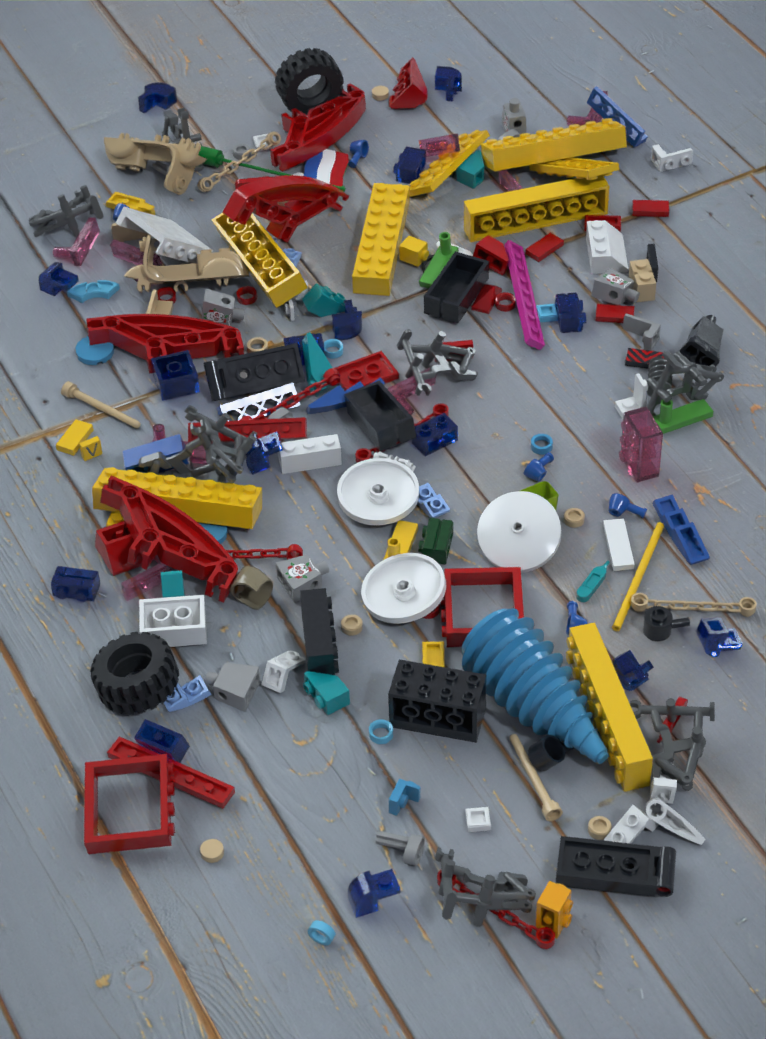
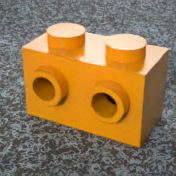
M549 881L537 901L536 927L539 929L542 927L551 928L555 932L556 939H558L564 927L568 928L572 920L570 911L573 901L571 900L570 889L563 884Z

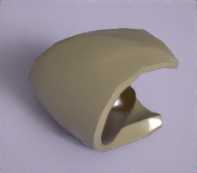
M244 566L235 577L230 587V592L238 601L252 609L259 610L271 596L273 581L258 568Z

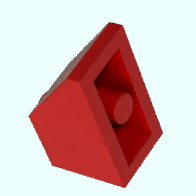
M487 235L476 244L473 257L489 261V268L503 276L509 262L503 243Z

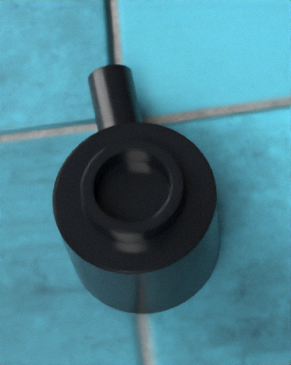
M662 606L651 607L644 614L643 633L652 641H664L671 635V629L690 626L689 617L673 620L672 613Z
M547 735L529 747L528 756L536 769L547 771L564 760L566 751L574 748H568L557 737Z

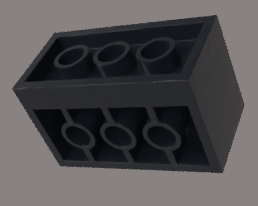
M399 659L388 693L389 722L393 728L477 743L486 711L487 675Z

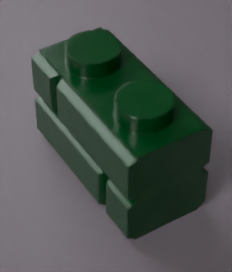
M430 518L428 525L423 526L422 538H424V541L420 540L418 553L431 557L438 564L445 565L454 534V522L452 520Z

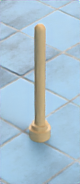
M67 381L61 389V394L69 399L77 398L134 428H139L141 425L138 420L79 391L77 385L70 381Z
M512 734L509 738L543 803L542 813L547 821L557 820L563 813L560 805L551 800L539 775L530 762L529 756L516 734Z

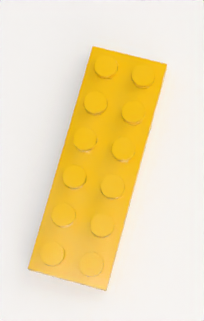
M475 130L471 134L463 133L457 137L458 140L450 144L447 151L441 153L436 161L429 164L427 170L419 174L420 177L410 183V197L433 192L490 136L488 131Z
M570 157L532 164L529 167L530 171H537V174L547 173V175H566L567 178L576 177L577 179L595 180L599 175L610 176L612 172L618 171L619 163Z

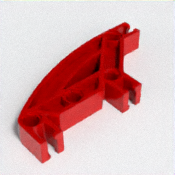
M349 83L346 85L347 92L343 89L342 93H339L340 97L310 109L307 115L296 108L291 110L292 117L288 113L281 114L283 130L288 132L284 144L270 150L272 166L277 167L279 164V170L283 172L314 157L336 143L353 128L365 112V92Z
M297 175L275 176L253 181L235 189L222 213L233 221L246 225L253 212L257 216L270 221L266 231L278 239L289 242L297 226L329 207L341 211L343 207L336 201L339 196L343 198L342 200L347 201L349 195L339 188L315 178Z
M125 314L86 319L90 345L110 342L146 360L149 374L156 373L154 362H162L163 372L168 371V358L177 361L216 356L220 351H222L224 358L231 357L230 353L244 354L241 334L237 328L204 319L166 314Z
M111 475L108 479V485L105 484L102 488L100 503L121 512L134 540L129 549L127 562L134 565L137 561L135 557L138 553H142L141 568L147 570L155 556L158 555L162 564L179 571L182 570V572L200 580H207L204 595L212 597L214 594L212 590L218 585L220 589L218 601L224 603L238 571L237 564L224 547L204 527L171 503L147 490Z

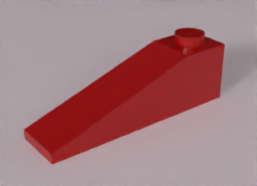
M412 57L399 72L397 77L398 83L393 88L395 94L391 95L389 99V107L391 109L416 108L419 104L423 105L428 98L427 87L416 60Z

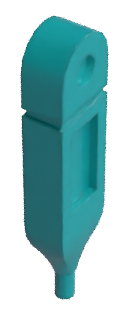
M606 561L602 566L595 567L582 583V586L577 590L578 601L587 602L606 578L607 566L610 564L609 561Z

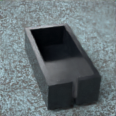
M455 251L424 295V313L438 318L443 316L445 320L459 323L489 279V261Z
M380 380L344 394L348 414L380 452L396 446L397 442L401 444L416 438L413 417Z
M326 588L300 590L308 671L335 675V673H339L338 660H334L338 659L336 643H332L336 642V633L334 627H330L334 626L333 613L329 611V609H332L331 596L327 597Z

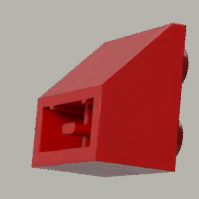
M125 521L96 530L95 547L113 576L142 566V553H138L135 557L137 561L134 565L127 562L129 549L134 540Z

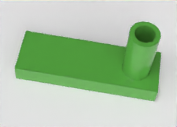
M448 232L439 234L440 246L419 280L421 287L429 289L454 252H459L458 247L451 245Z
M704 399L672 409V400L669 402L662 400L660 414L652 416L651 423L662 435L711 418L714 411Z

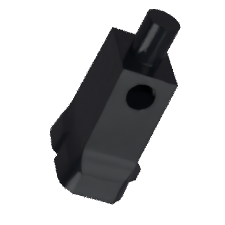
M703 316L692 327L687 341L682 345L680 353L690 362L706 366H717L719 364V350L724 329L716 325L715 316Z

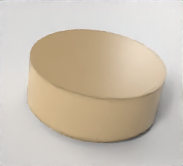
M376 86L372 89V98L377 101H383L389 97V89L385 86Z
M570 508L565 511L564 523L567 526L577 528L584 524L585 514L581 509Z
M357 615L345 616L341 620L342 632L349 636L359 634L363 629L362 619Z
M595 816L588 823V833L594 839L603 840L611 831V822L606 817Z
M217 839L204 841L200 847L201 857L208 863L218 862L224 856L223 844Z

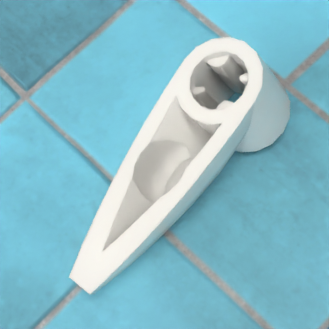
M654 797L647 802L646 813L650 819L681 837L700 845L703 844L705 838L685 818L668 806L663 799ZM656 803L661 804L662 812L660 814L658 812L653 814L652 807L650 806L652 804L656 806Z

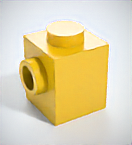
M408 235L399 245V260L417 267L423 261H426L429 256L428 242Z

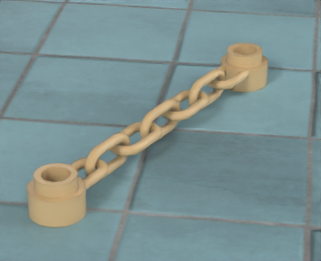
M277 132L267 134L266 138L260 142V147L246 151L242 155V159L227 164L223 172L220 174L214 173L209 177L200 179L198 182L199 190L202 192L212 190L213 186L221 180L222 175L233 173L243 161H251L257 156L259 150H267L278 145L281 142L280 134ZM251 152L253 156L247 159L248 157L245 155ZM233 164L235 168L229 171L230 169H227V167ZM214 176L215 179H218L215 182L211 180V178H213ZM205 181L209 183V187L205 186Z
M635 593L631 597V607L636 612H643L654 607L648 606L649 602L654 603V606H661V603L668 604V606L662 607L672 610L738 612L745 617H749L755 613L757 605L756 601L751 597H744L739 603L648 599V596L644 593ZM675 604H683V607H675ZM704 605H712L711 608H704ZM733 606H739V609H733Z

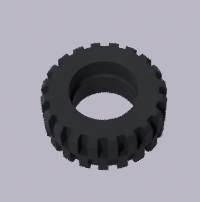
M305 48L304 51L298 50L296 54L289 55L288 59L281 63V68L277 70L275 87L289 111L296 108L307 115L310 109L340 97L339 93L343 91L344 78L333 57L324 50L313 48V50ZM313 75H321L318 82L312 87L303 90L298 89L301 82Z
M131 632L130 635L126 636L124 634L116 640L112 639L106 647L103 646L99 650V655L96 654L90 669L92 682L105 707L109 710H114L116 713L123 714L125 712L127 715H133L135 712L139 714L145 713V710H153L159 703L163 704L167 700V696L172 695L175 690L174 687L177 686L179 680V669L170 646L160 636L153 633L150 635L148 632H142L141 634ZM144 669L136 675L126 677L128 674L136 670Z

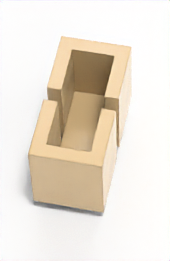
M649 260L630 261L629 278L634 280L633 290L640 292L637 302L654 301L656 281Z

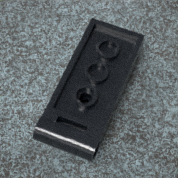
M297 343L203 363L212 401L267 391L291 383L295 385L305 382ZM241 372H246V373H247V377H246V378H242V377L240 376V373H241Z
M561 836L556 884L588 890L655 897V894L662 897H668L673 894L676 850L669 846L657 847Z

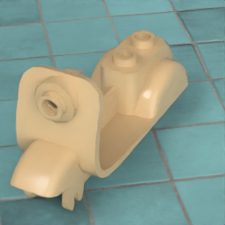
M121 133L119 138L104 137L106 155L111 164L115 165L116 169L126 170V168H129L132 171L139 172L140 169H146L147 160L171 162L164 181V187L178 195L185 193L195 167L207 160L198 155L201 144L197 142L195 147V143H191L189 138L187 140L181 138L179 144L168 143V136L164 135L161 141L162 136L157 134L155 141L139 140L137 137L135 139L133 137L130 138L128 133L125 134V138L124 133Z
M150 234L143 236V240L139 241L140 252H144L143 265L132 267L124 275L126 278L138 280L137 289L141 293L143 292V286L149 292L151 284L175 283L174 290L178 292L180 284L185 286V291H188L186 282L216 280L217 284L221 286V280L223 279L225 286H227L230 278L250 276L240 256L234 251H230V248H221L219 252L214 253L210 249L200 250L201 254H197V263L154 266L153 256L154 251L156 252L157 250L154 247V243L158 240L153 239V236Z

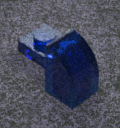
M437 66L435 90L446 91V101H453L454 95H457L458 91L462 92V74L459 70L452 67Z
M160 82L144 86L145 92L138 97L139 110L144 114L154 106L167 110L177 102L176 88Z
M54 262L39 275L38 281L41 291L56 296L62 289L69 291L79 279L78 275L64 270L62 263Z
M352 299L344 300L345 313L332 314L334 339H352L362 331V311H357V307H353Z
M277 431L261 438L253 434L256 441L246 454L245 459L252 475L271 468L268 456L283 451L281 438Z
M721 617L701 618L696 634L706 654L718 657L721 651L741 649L743 643L736 629L726 628Z
M631 650L611 660L622 687L628 691H633L648 681L649 674L647 672L654 668L650 660L639 664Z
M390 869L371 875L370 871H366L350 883L348 887V900L356 918L378 911V900L401 893L393 870Z

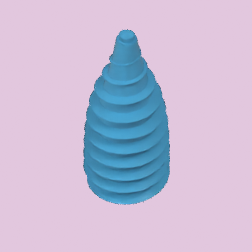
M512 608L497 610L477 623L462 644L463 670L486 674V694L493 696L497 705L506 707L507 713L510 716L519 717V721L523 726L532 727L535 734L553 735L560 741H564L566 747L577 749L582 755L587 756L593 762H598V764L605 762L609 757L608 750L599 737L597 728H594L590 720L593 715L592 712L586 713L584 709L587 703V696L577 697L581 683L578 680L569 681L572 676V668L570 666L561 667L563 655L553 653V642L543 641L544 632L541 629H534V620L530 617L519 619V611Z

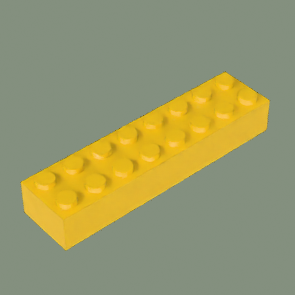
M606 118L598 123L589 121L581 126L579 124L569 125V128L565 129L563 127L553 128V131L548 132L546 130L536 131V134L531 135L530 133H522L520 137L515 138L513 136L503 137V140L498 141L497 139L486 140V143L481 144L484 166L493 171L625 148L627 147L626 128L624 125L619 124V122Z
M599 175L595 180L574 178L465 200L464 231L471 243L480 241L487 235L495 238L585 219V215L608 214L609 184L604 176Z
M373 184L352 275L353 293L390 296L399 255V245L402 241L410 203L409 185Z
M224 213L211 219L220 236L230 249L240 256L250 275L276 308L308 288L298 269L253 213L246 225L233 221Z
M109 467L103 469L92 487L93 509L120 512L115 508L100 503L102 488L105 484L108 485V479L111 475L155 494L200 523L253 529L262 510V487L254 485H238L230 482L222 483L214 480H198L193 477L182 478L174 475H158L153 472L142 473L135 470L126 471Z
M594 622L570 627L569 637L566 638L568 646L566 660L568 664H572L574 680H578L581 683L579 689L581 696H587L586 708L588 712H592L594 728H597V731H599L600 738L608 750V763L615 769V780L617 784H621L624 792L648 787L651 781L653 757L597 626Z

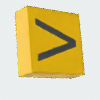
M98 436L79 443L81 456L84 461L103 454L101 441Z

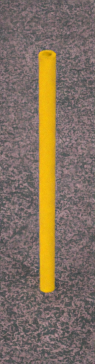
M661 522L656 524L612 626L614 631H620L631 606V597L638 590L664 529V524Z

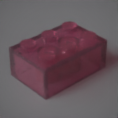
M647 407L624 412L623 421L621 422L620 460L626 464L629 475L633 476L636 482L659 477L663 432Z

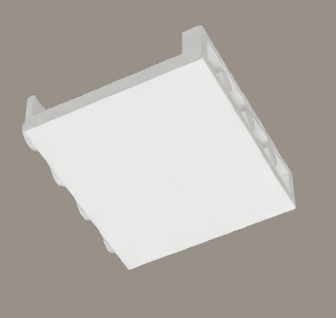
M123 207L116 221V224L121 227L147 233L157 239L160 244L155 253L189 263H197V254H201L200 250L210 249L170 219Z

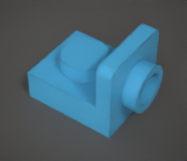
M399 779L389 798V813L397 816L400 809L406 807L408 799L419 802L421 787L412 781Z

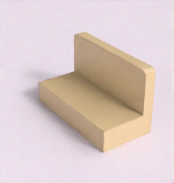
M116 223L111 224L114 243L143 239V236H148L147 233L121 227Z
M153 290L146 314L172 315L173 301L158 300L157 290Z

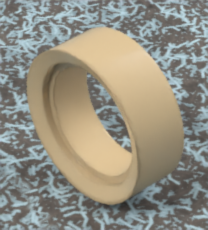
M255 337L247 342L248 353L268 349V342L264 338ZM254 344L264 345L261 349L251 348Z

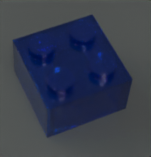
M189 350L151 358L153 377L162 401L200 392L198 374Z

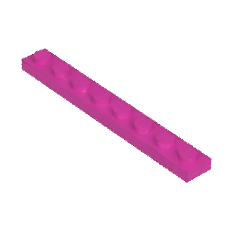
M508 240L504 247L509 258L508 266L525 343L530 347L541 350L545 343L522 246Z

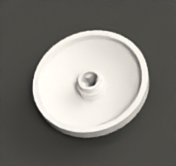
M387 458L367 459L354 464L343 473L337 486L338 502L343 512L359 523L387 525L405 518L413 511L419 499V483L413 471L401 462Z
M516 491L496 498L485 508L478 523L477 535L483 554L494 566L521 567V573L540 568L554 556L561 541L562 530L556 510L546 499L531 492Z
M403 553L391 556L375 565L363 581L361 595L367 611L376 619L394 624L408 623L426 616L440 604L446 591V579L441 566L431 557L418 553Z

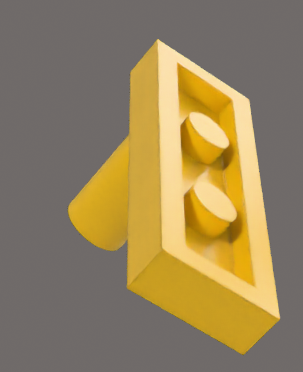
M401 520L397 522L392 537L388 539V548L383 560L394 555L410 553L418 531L417 523Z

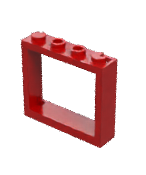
M521 567L444 569L446 591L441 601V606H445V609H441V622H446V626H442V637H446L447 647H462L465 638L473 629L453 628L451 586L512 584L513 608L519 611V619L524 617Z
M167 754L85 762L84 845L88 854L172 846L171 836H174L175 825L171 823V816H175L174 802H171V796L175 795L174 783L171 782V776H174L173 762L169 763ZM160 770L161 829L98 836V777Z

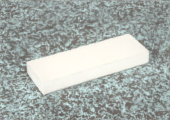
M624 519L603 520L613 571L634 569L635 564Z

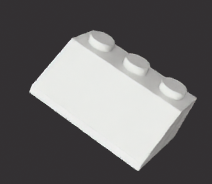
M605 220L587 221L586 241L591 274H601L610 268L619 273L628 272L623 234Z
M337 434L276 443L282 474L342 465L341 447Z
M204 595L139 600L140 634L148 632L150 635L152 633L158 635L170 647L207 644Z

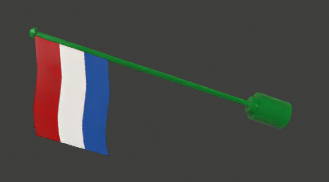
M201 146L198 154L207 159L203 163L204 165L217 168L223 162L230 163L233 161L224 159L221 150ZM325 149L307 160L304 176L324 181L345 192L346 188L343 186V178L348 167L349 156L346 153ZM245 163L239 164V166L255 169L279 176L290 175Z

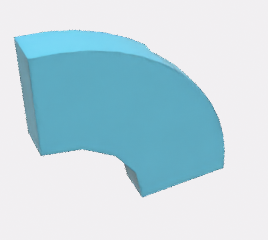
M98 280L89 284L84 282L68 290L67 295L81 303L92 298L102 297L109 299L120 289L118 283L107 280Z

